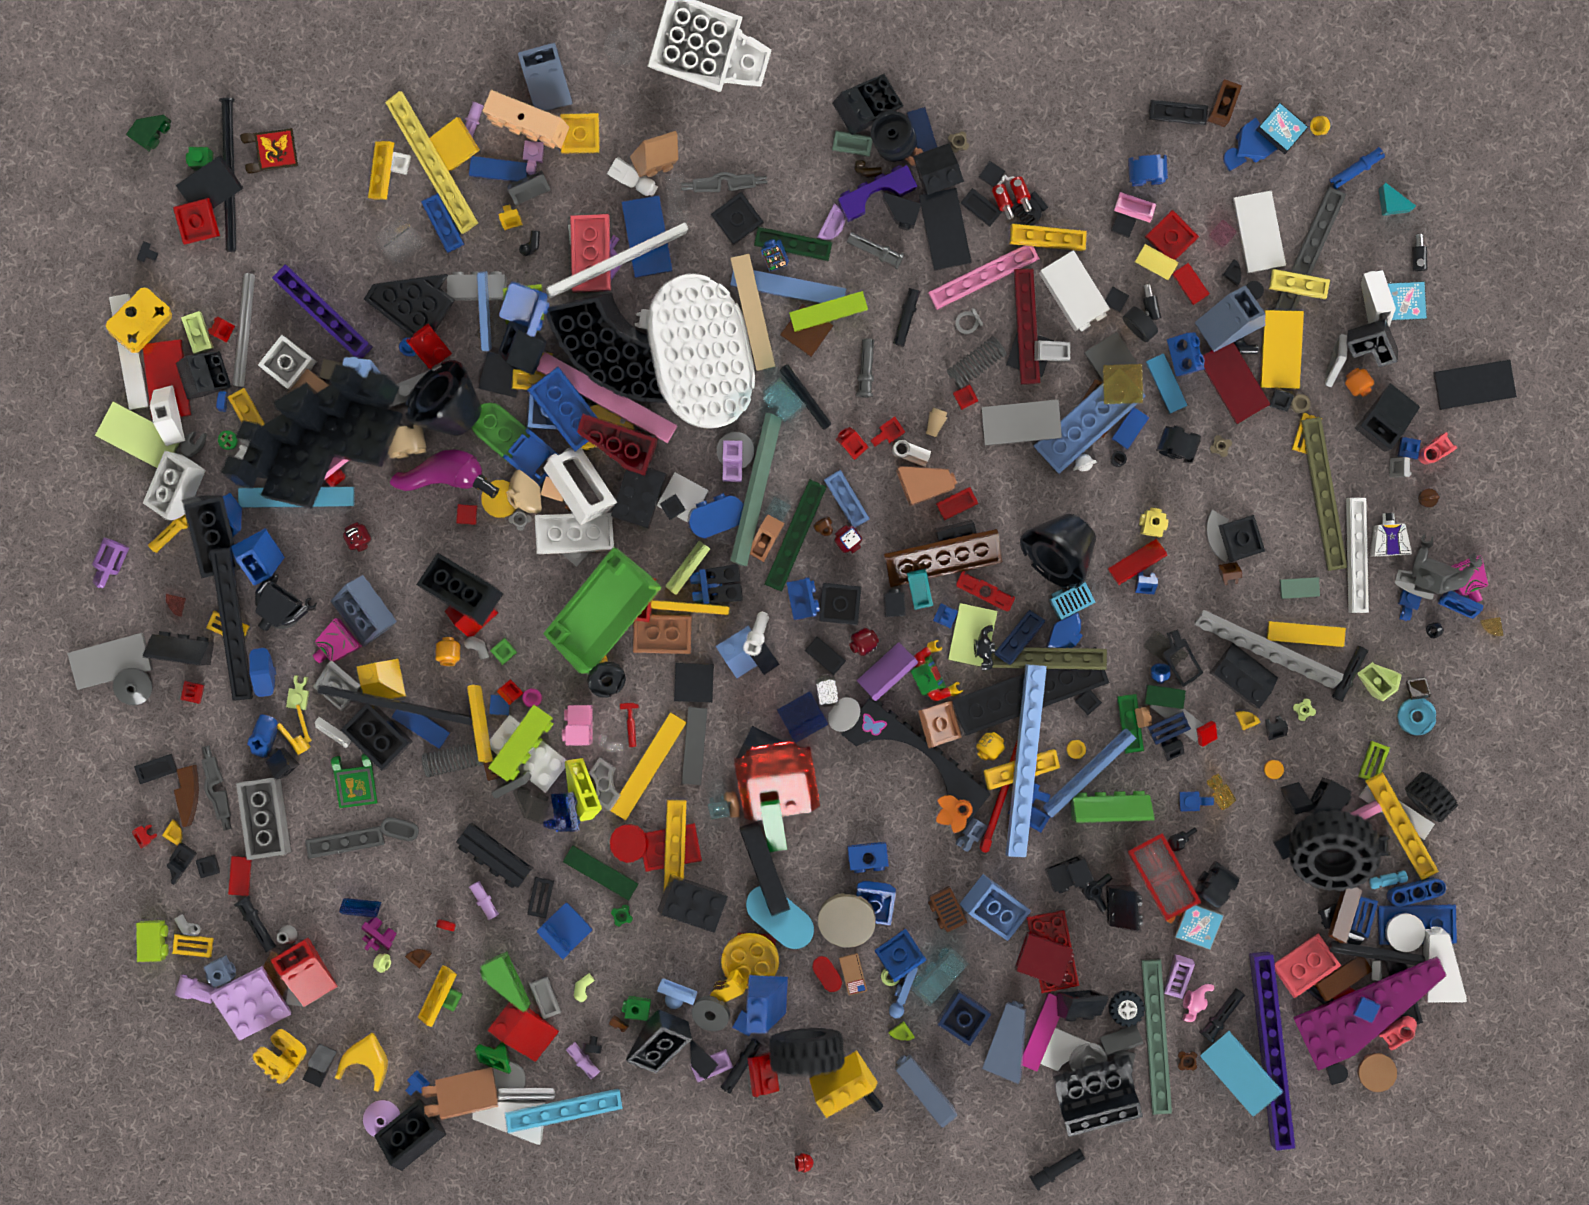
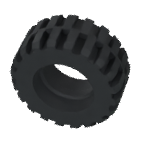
M825 1028L793 1029L776 1033L769 1040L770 1067L778 1074L792 1076L825 1074L840 1069L844 1064L843 1036L838 1030Z

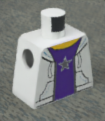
M1394 513L1382 514L1383 525L1373 526L1370 557L1412 554L1406 525L1395 524Z

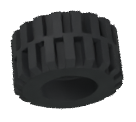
M1421 772L1405 787L1406 794L1411 801L1427 816L1437 822H1442L1458 807V803L1452 793L1428 773Z

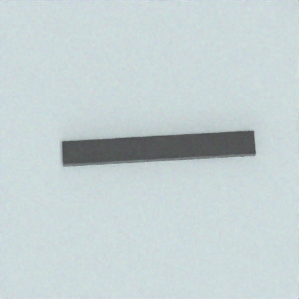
M1330 186L1327 188L1290 272L1311 275L1346 197V193ZM1281 291L1273 310L1295 311L1301 295Z

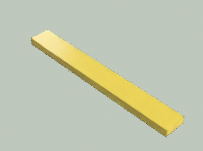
M397 92L385 103L461 234H464L476 226L478 221L403 92Z

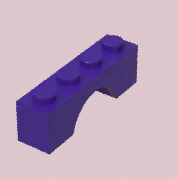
M902 165L893 168L891 170L892 173L886 176L885 174L878 175L874 178L875 181L869 184L864 182L857 186V190L853 192L848 190L840 194L838 204L847 222L865 215L866 201L877 191H890L898 197H902L916 190L917 184L908 166L902 167Z

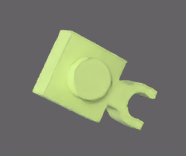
M294 675L295 689L289 688L286 707L297 709L296 705L299 704L302 710L307 709L309 691L304 690V686L307 684L308 677H304L303 683L300 684L298 683V676Z

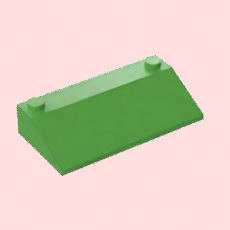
M613 547L543 634L579 673L589 674L592 668L601 662L662 587L616 547Z

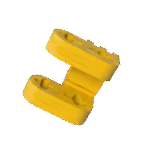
M278 1029L271 1036V1042L283 1052L282 1055L278 1057L269 1049L260 1047L252 1057L254 1062L265 1070L264 1073L266 1075L270 1074V1078L273 1080L277 1079L276 1082L282 1084L290 1078L305 1057L307 1051L305 1046L287 1031Z

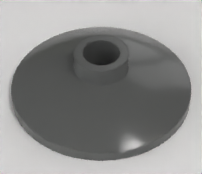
M137 668L122 670L113 681V691L116 697L128 705L142 704L152 693L153 687L150 677L144 671ZM128 686H132L134 691H129Z

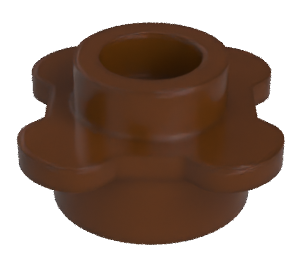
M1181 1051L1178 1053L1180 1058L1178 1068L1181 1071L1185 1069L1194 1071L1197 1069V1054L1194 1051L1190 1053Z

